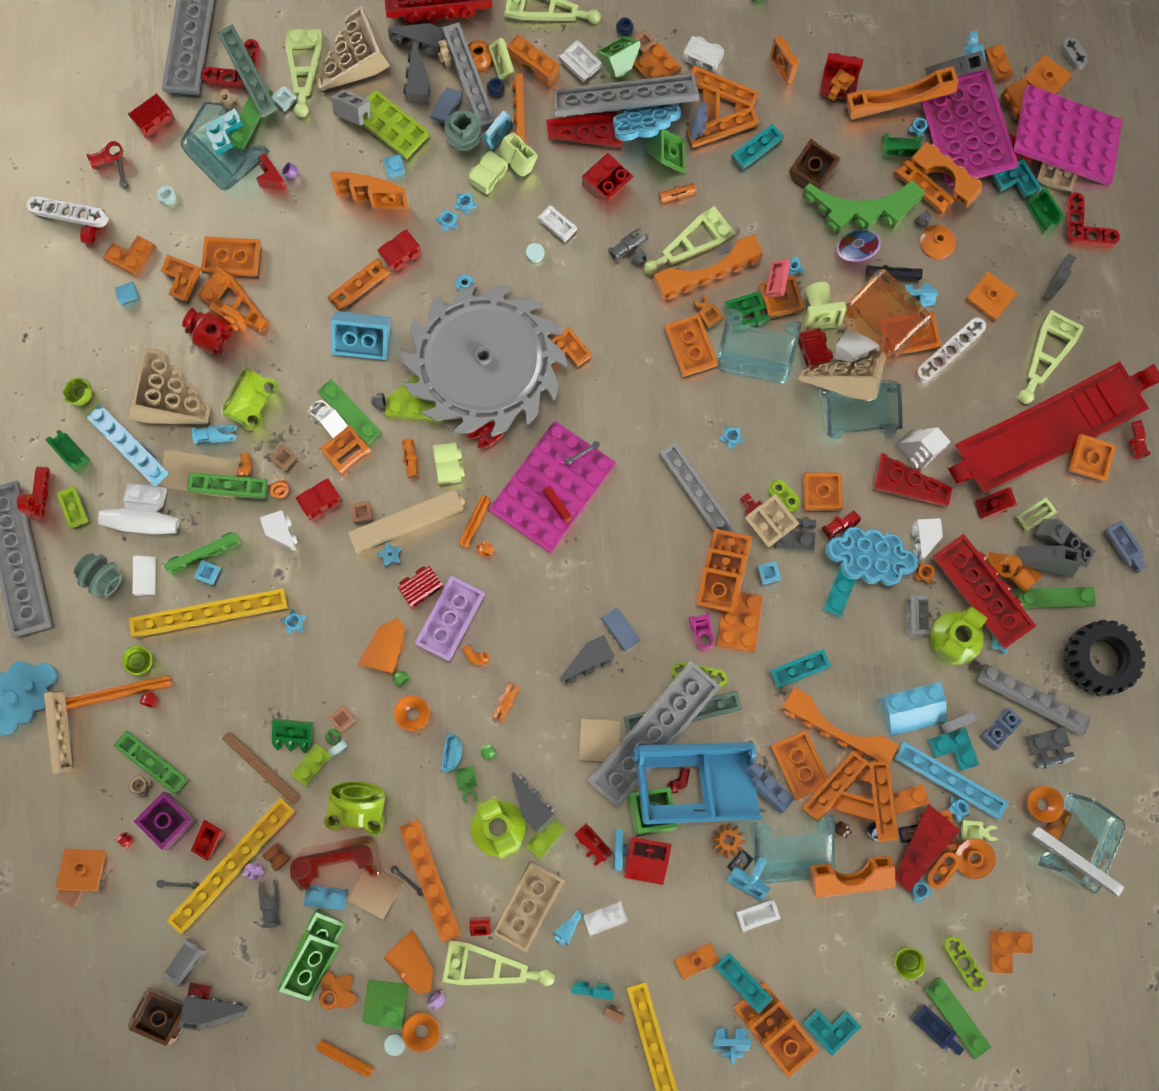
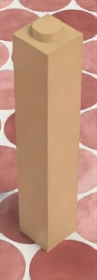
M452 490L348 532L354 550L358 554L463 512L462 505L465 502L461 494L458 495L456 490Z

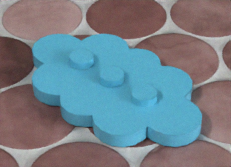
M679 103L624 109V113L618 114L613 118L616 139L629 141L638 136L647 138L657 135L659 130L668 128L672 121H676L681 117Z
M850 527L843 533L842 538L835 537L831 539L825 549L830 560L840 563L843 575L850 579L861 577L869 584H875L880 581L884 585L894 586L902 579L903 575L912 574L919 564L917 556L912 551L904 549L900 537L895 534L883 536L876 529H869L864 532L861 528Z
M17 661L9 667L7 673L0 672V735L13 733L17 729L18 724L31 722L36 711L45 709L44 693L50 692L49 688L57 680V671L52 665L39 663L33 667L27 662Z

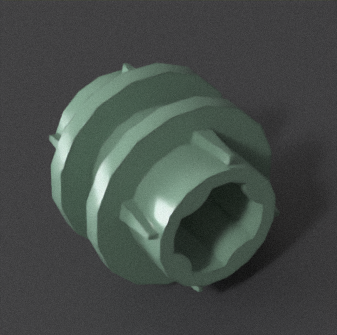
M461 109L453 112L446 119L444 127L445 136L451 147L456 150L467 151L478 145L481 140V124L474 113Z
M93 553L85 555L74 569L78 585L82 588L89 587L88 593L93 596L101 595L105 597L111 595L122 580L121 573L118 572V565L114 562L107 563V557L103 554L97 556Z

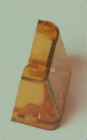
M884 269L876 272L845 304L846 315L849 318L857 319L860 317L883 339L882 350L893 359L897 358L928 334L931 322L929 312Z

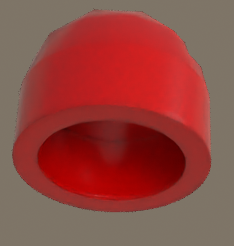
M145 692L141 696L139 703L143 706L154 708L157 697L153 692Z
M121 832L114 841L128 849L132 843V835L127 836L128 832Z

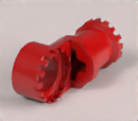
M110 141L100 151L86 155L88 161H91L89 163L94 170L99 165L109 164L122 158L124 150L120 143ZM113 146H117L120 149L116 155L110 154V148Z
M83 226L80 231L81 242L94 244L95 241L93 240L96 238V231L102 230V227Z
M1142 420L1132 422L1131 426L1134 430L1135 438L1128 442L1132 445L1134 451L1133 458H1145L1151 455V452L1148 451L1145 443L1146 432Z
M854 510L843 519L835 516L831 523L827 526L824 525L821 529L824 534H827L825 536L831 540L839 532L855 527L862 518Z

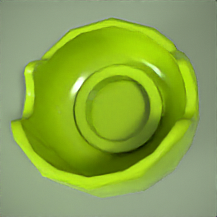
M80 377L69 380L62 391L65 397L64 401L74 406H81L89 402L92 397V388L89 382Z
M141 645L129 647L122 655V666L126 672L132 675L146 673L153 663L152 654Z
M912 947L903 948L896 954L894 966L901 977L907 980L917 979L925 971V958L917 949Z

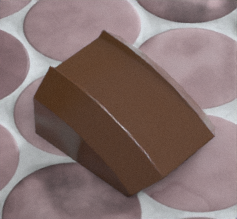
M810 138L789 170L791 179L804 189L811 183L820 190L840 163L841 158L836 154H832Z
M148 987L131 1015L128 1029L169 1047L178 1040L183 1028H178L183 1004Z

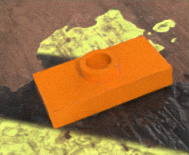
M711 943L674 960L683 980L720 962Z

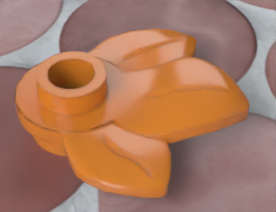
M329 971L322 977L320 983L322 992L319 995V1003L323 1008L333 1009L337 1006L345 1009L357 1001L358 997L350 992L353 984L352 975L345 974L335 978L334 974ZM327 995L333 996L332 1002H327Z

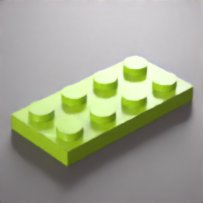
M376 89L368 96L367 99L371 101V114L369 119L365 117V113L363 114L364 122L362 125L407 160L430 136V132Z

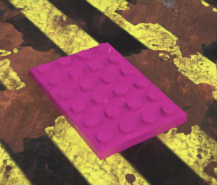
M988 68L957 77L958 86L956 93L920 102L933 145L944 156H950L957 166L964 167L970 176L981 178L1018 167L1016 155ZM942 173L945 186L954 185L953 180L948 175Z
M1027 85L1024 90L1014 152L1109 186L1113 183L1123 119L1032 85Z
M554 420L488 511L551 554L616 465V462L599 450L592 449L575 459L572 464L567 465L565 462L566 458H571L592 445ZM548 486L552 487L572 515V521L566 524L562 521L545 497L544 489Z

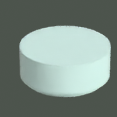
M162 186L157 191V198L163 205H170L175 202L176 193L172 187Z
M538 243L530 244L526 249L527 259L534 263L540 262L544 258V248Z
M343 739L331 748L328 753L331 757H335L348 747L347 743Z
M391 1034L385 1040L384 1048L389 1055L397 1056L404 1051L405 1043L400 1034Z

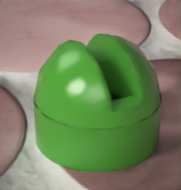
M397 671L393 675V681L398 688L402 687L410 679V676L404 671Z
M330 729L327 731L325 739L330 745H337L341 741L342 735L338 730ZM331 732L337 738L336 741H333L331 736H329Z
M490 742L481 748V756L488 760L497 756Z

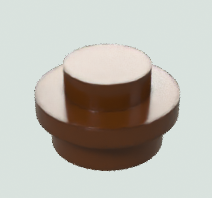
M839 821V823L834 822L833 832L845 838L852 834L850 825Z

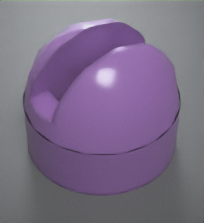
M287 162L282 169V175L287 178L297 176V167Z

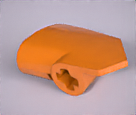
M987 552L988 563L1000 575L1009 577L1024 593L1043 576L1042 573L1030 567L1022 566L1021 559L1016 555L1008 556L1002 553Z
M398 618L378 627L357 663L358 666L394 674L398 655L401 654L403 648L404 632L406 629Z
M411 930L383 959L398 973L399 978L417 994L429 993L431 990L433 968L414 931Z

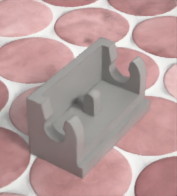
M345 89L332 96L334 115L359 126L364 122V113L366 118H370V100Z
M910 595L907 598L908 636H930L929 596Z
M187 938L162 976L177 987L183 986L207 950L190 938Z

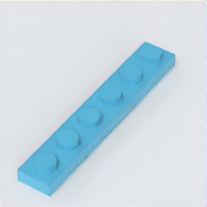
M101 404L86 416L154 486L169 474Z
M902 742L893 758L997 820L1001 819L1009 803L906 742Z

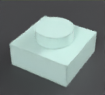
M282 86L271 96L274 103L284 112L297 101L296 96L285 86Z

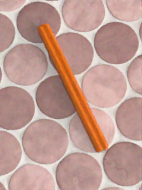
M169 675L67 697L65 698L66 709L171 686L172 680Z

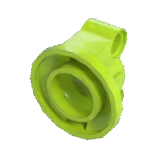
M245 368L232 386L222 407L221 414L238 422L245 430H254L262 423L259 412L266 399L278 391L277 382L274 379L264 378ZM264 384H268L271 387L270 393L265 391ZM248 417L254 418V426L248 423Z
M972 606L964 612H949L941 615L933 622L930 629L929 643L933 653L940 660L950 665H963L971 662L980 654L983 647L981 627L988 617ZM957 627H961L967 632L969 637L967 642H961L956 638L955 631Z
M348 781L333 785L329 789L328 813L324 819L325 826L330 830H337L341 825L351 828L364 827L365 831L370 835L379 834L386 820L383 813L385 791L380 786L363 781ZM332 816H337L339 820L333 819ZM371 820L377 821L379 825L373 824Z
M495 796L477 804L478 810L472 818L471 824L472 838L477 847L484 853L500 857V859L519 851L518 848L525 839L527 827L518 807L510 802L497 800ZM496 818L504 820L507 825L506 832L499 837L492 835L489 831L490 822Z

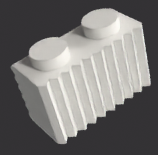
M691 36L684 50L682 61L715 74L723 58L724 49L718 44L706 42L702 37Z

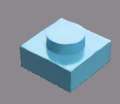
M400 154L383 158L388 178L405 174Z
M201 560L194 578L213 586L221 568Z
M776 561L757 566L762 585L781 580Z

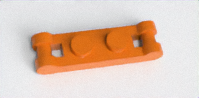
M905 160L901 167L893 172L896 179L903 181L905 184L912 180L926 191L922 198L938 214H942L946 207L954 202L950 194L909 160ZM940 197L942 202L938 201L937 198Z
M376 258L332 292L327 299L336 305L338 311L343 312L351 303L379 281L387 278L391 272L387 267L384 268L379 258ZM343 295L345 299L341 301L339 297Z

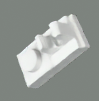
M621 902L583 916L590 936L628 921Z

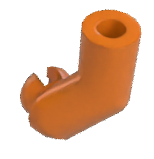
M242 453L240 454L242 467L237 468L238 477H248L252 470L250 454Z
M469 644L461 649L471 664L485 665L489 660L488 653H476Z

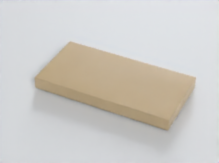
M165 449L162 467L169 474L157 486L187 492L189 472L238 477L237 468L241 467V462ZM203 494V495L216 496V497H222V498H228V499H233V498H234V496H223V495Z
M65 691L44 693L52 774L72 770L73 768Z
M530 861L491 934L527 953L565 880Z

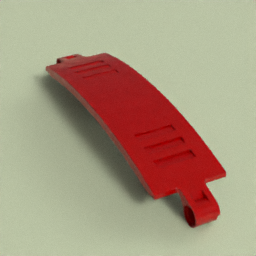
M1118 362L1061 393L956 443L955 447L963 460L947 469L957 485L973 478L983 494L1075 449L1080 434L1096 438L1149 410L1150 408L1143 399L1141 392L1159 383V370L1155 364H1152L1148 368L1130 376L1122 363Z

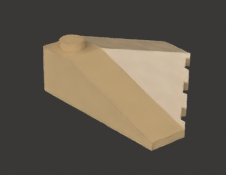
M362 6L347 15L345 29L343 31L339 30L334 40L335 44H337L334 51L327 53L323 61L326 66L323 72L318 71L315 77L321 91L376 75L390 66L386 53Z
M143 346L128 419L144 423L208 425L211 407L207 402L203 404L197 397L199 393L190 383L186 384L181 378L183 374L174 364L170 365L166 361L167 355L163 350Z
M869 351L868 356L859 358L855 362L840 360L835 365H832L831 362L818 365V368L814 369V371H810L809 368L804 369L799 376V380L855 399L872 401L877 398L886 352Z

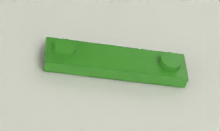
M267 89L268 92H269V94H270V96H272V95H273L272 90ZM250 96L240 113V118L244 125L229 134L234 146L233 148L244 151L261 118Z
M332 379L317 390L321 397L336 410L339 416L352 427L367 445L381 434V431Z
M189 472L187 492L266 499L268 480Z
M236 532L225 533L221 536V539L183 556H175L168 559V562L163 564L164 568L172 575L201 562V560H205L240 544L241 539Z
M1094 587L1028 589L1025 593L1021 589L1016 590L1017 597L1024 605L1023 609L1096 606Z
M126 730L114 744L116 749L174 795L187 782L188 778L129 731Z
M941 977L924 988L974 1059H977L991 1048V1045Z

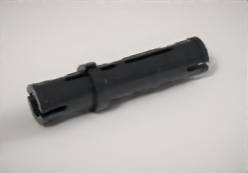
M867 265L866 277H878L887 280V278L921 280L923 275L922 268L888 267V265Z

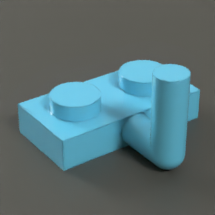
M759 857L751 875L735 867L728 875L726 882L762 901L770 890V887L758 879L766 864V859Z

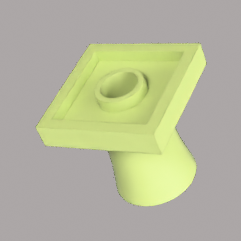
M817 282L809 285L804 291L810 307L807 308L803 325L804 332L819 327L821 330L841 328L846 311L845 301L831 303L830 285L826 282Z

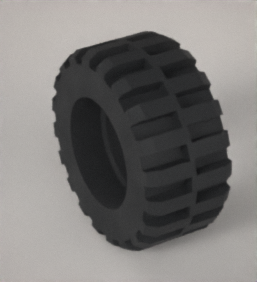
M1099 620L1081 627L1070 636V642L1066 643L1064 648L1067 653L1063 654V660L1067 661V665L1064 667L1066 671H1070V680H1075L1077 682L1076 686L1080 690L1085 688V692L1090 695L1096 693V696H1111L1128 690V688L1133 687L1137 683V679L1141 678L1143 672L1140 669L1145 668L1146 664L1145 661H1142V658L1146 657L1145 651L1141 650L1140 646L1143 645L1141 640L1137 641L1135 638L1137 634L1134 631L1129 632L1127 630L1128 626L1124 624L1118 626V622L1114 620L1109 622L1107 620ZM1096 641L1109 644L1118 656V668L1112 676H1106L1098 672L1091 663L1090 649Z

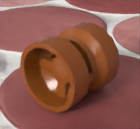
M279 843L274 844L262 855L266 861L271 863V867L275 872L291 859L287 853L282 851Z

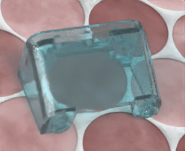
M881 380L877 398L872 401L855 399L820 387L826 435L830 436L831 439H839L845 432L882 429L885 430V433H896L897 430L903 429L901 384L893 380Z

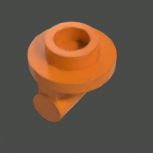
M285 478L267 486L274 498H283L289 492V486Z

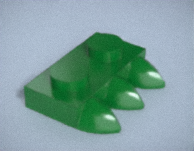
M273 719L271 740L276 750L282 747L284 741L290 752L295 749L297 742L303 753L309 750L313 739V722Z

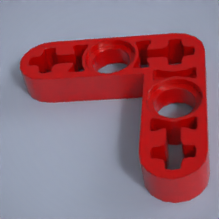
M248 39L244 42V46L257 69L260 46L256 40ZM254 46L255 48L252 49L251 56L249 49H251V47ZM206 67L202 70V78L205 84L209 86L247 90L235 69ZM226 75L233 76L232 80L229 82H226L223 79Z
M1078 192L1070 194L1066 200L1065 239L1067 242L1076 245L1108 248L1115 246L1120 240L1119 232L1110 228L1084 226V196ZM1073 199H1075L1076 202H1078V204L1076 205V207H1075V202L1072 201ZM1072 214L1077 215L1079 217V221H1072L1070 216ZM1074 227H1077L1075 229V235H1078L1076 238L1071 234L1074 231ZM1088 233H1094L1097 236V240H1091L1088 237ZM1109 235H1111V238L1114 239L1113 241H1110V238H1108Z
M46 466L36 467L32 494L20 493L17 497L18 510L31 520L43 521L46 516L50 482V469Z

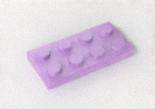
M450 576L414 644L450 662L482 602L485 592Z

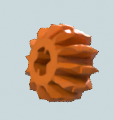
M731 823L727 824V829L722 824L719 826L721 832L718 830L713 831L718 838L712 837L711 841H717L718 844L713 845L712 848L717 849L720 847L717 854L722 855L725 851V858H729L730 851L736 857L737 852L735 849L740 852L743 851L739 844L746 843L745 840H739V837L743 836L744 832L737 834L738 826L731 830ZM726 835L727 837H732L733 841L730 842L732 843L731 846L729 844H725L723 841L726 839L724 838Z

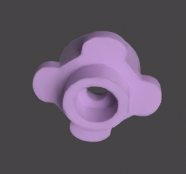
M256 862L246 865L244 867L245 871L242 874L246 879L255 880L260 878L265 873V870H262L260 863Z
M442 989L438 992L434 991L428 996V1001L426 1002L428 1008L437 1010L444 1004L446 998L442 993Z

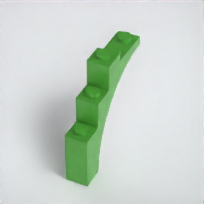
M911 180L902 189L891 195L875 200L854 201L834 197L809 183L805 187L802 196L807 203L815 206L820 214L827 216L824 224H826L830 231L839 235L851 221L858 228L868 230L881 218L886 225L894 229L922 199L926 191Z

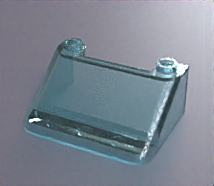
M204 102L181 139V148L220 189L229 190L261 163L260 155L264 153L268 155L270 151L263 145H256L253 149L245 147L244 151L232 147L217 155L204 125L229 111L223 103Z
M728 309L718 353V369L725 373L777 383L786 382L791 374L802 322L790 321L786 324L784 333L743 326L741 325V313L734 309Z
M1069 792L1064 801V809L1070 812L1071 816L1060 842L1107 874L1125 832V822L1097 800ZM1047 852L1041 855L1038 865L1043 869L1088 892L1097 893L1101 889L1100 885L1055 853Z
M834 815L824 816L819 819L817 823L818 833L773 837L772 829L767 823H751L750 833L754 868L759 857L766 859V864L758 879L765 884L811 880L810 866L830 863L835 869Z

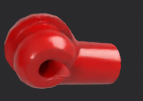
M680 768L679 778L667 784V787L671 789V793H678L687 787L690 769Z

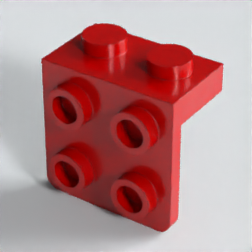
M828 52L824 65L820 95L826 97L830 95V91L833 88L830 86V83L840 69L855 77V80L844 95L840 92L836 99L846 100L847 94L856 92L864 59Z

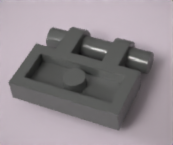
M809 517L795 518L799 522L798 526H801V531L791 530L776 542L775 549L813 553L815 549V532H808V527H816V520H810Z
M1065 727L1025 737L1031 756L1039 754L1040 760L1034 761L1037 769L1042 767L1044 769L1050 768L1058 763L1066 764L1068 761L1075 759L1073 752L1065 753L1064 747L1071 746ZM1048 751H1056L1057 756L1048 757Z

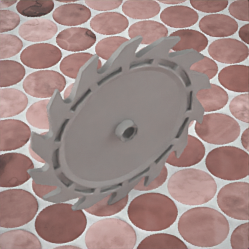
M473 283L466 288H461L449 306H443L442 294H439L430 304L428 324L425 327L420 326L416 318L413 317L409 332L415 345L416 353L410 354L403 349H400L403 365L419 379V382H404L403 385L412 396L436 404L434 408L423 411V415L435 421L462 419L463 422L454 429V433H471L489 422H494L495 426L491 433L493 437L507 431L519 412L526 413V423L529 425L538 415L540 393L542 391H547L553 400L556 399L559 384L551 364L558 363L567 368L565 353L547 337L549 334L562 335L561 329L554 321L530 313L532 310L543 307L542 303L532 298L504 299V296L513 289L512 286H496L475 297L473 292L477 284ZM481 357L488 358L486 360H480Z

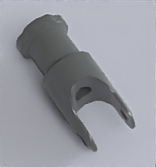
M637 228L622 238L616 246L610 247L608 249L609 255L615 262H618L622 256L627 253L630 254L644 244L649 238L648 234L636 238L641 234V229Z
M273 880L274 895L270 899L263 897L261 882L259 881L258 884L260 911L263 913L261 928L280 926V922L277 920V909L279 907L275 880Z

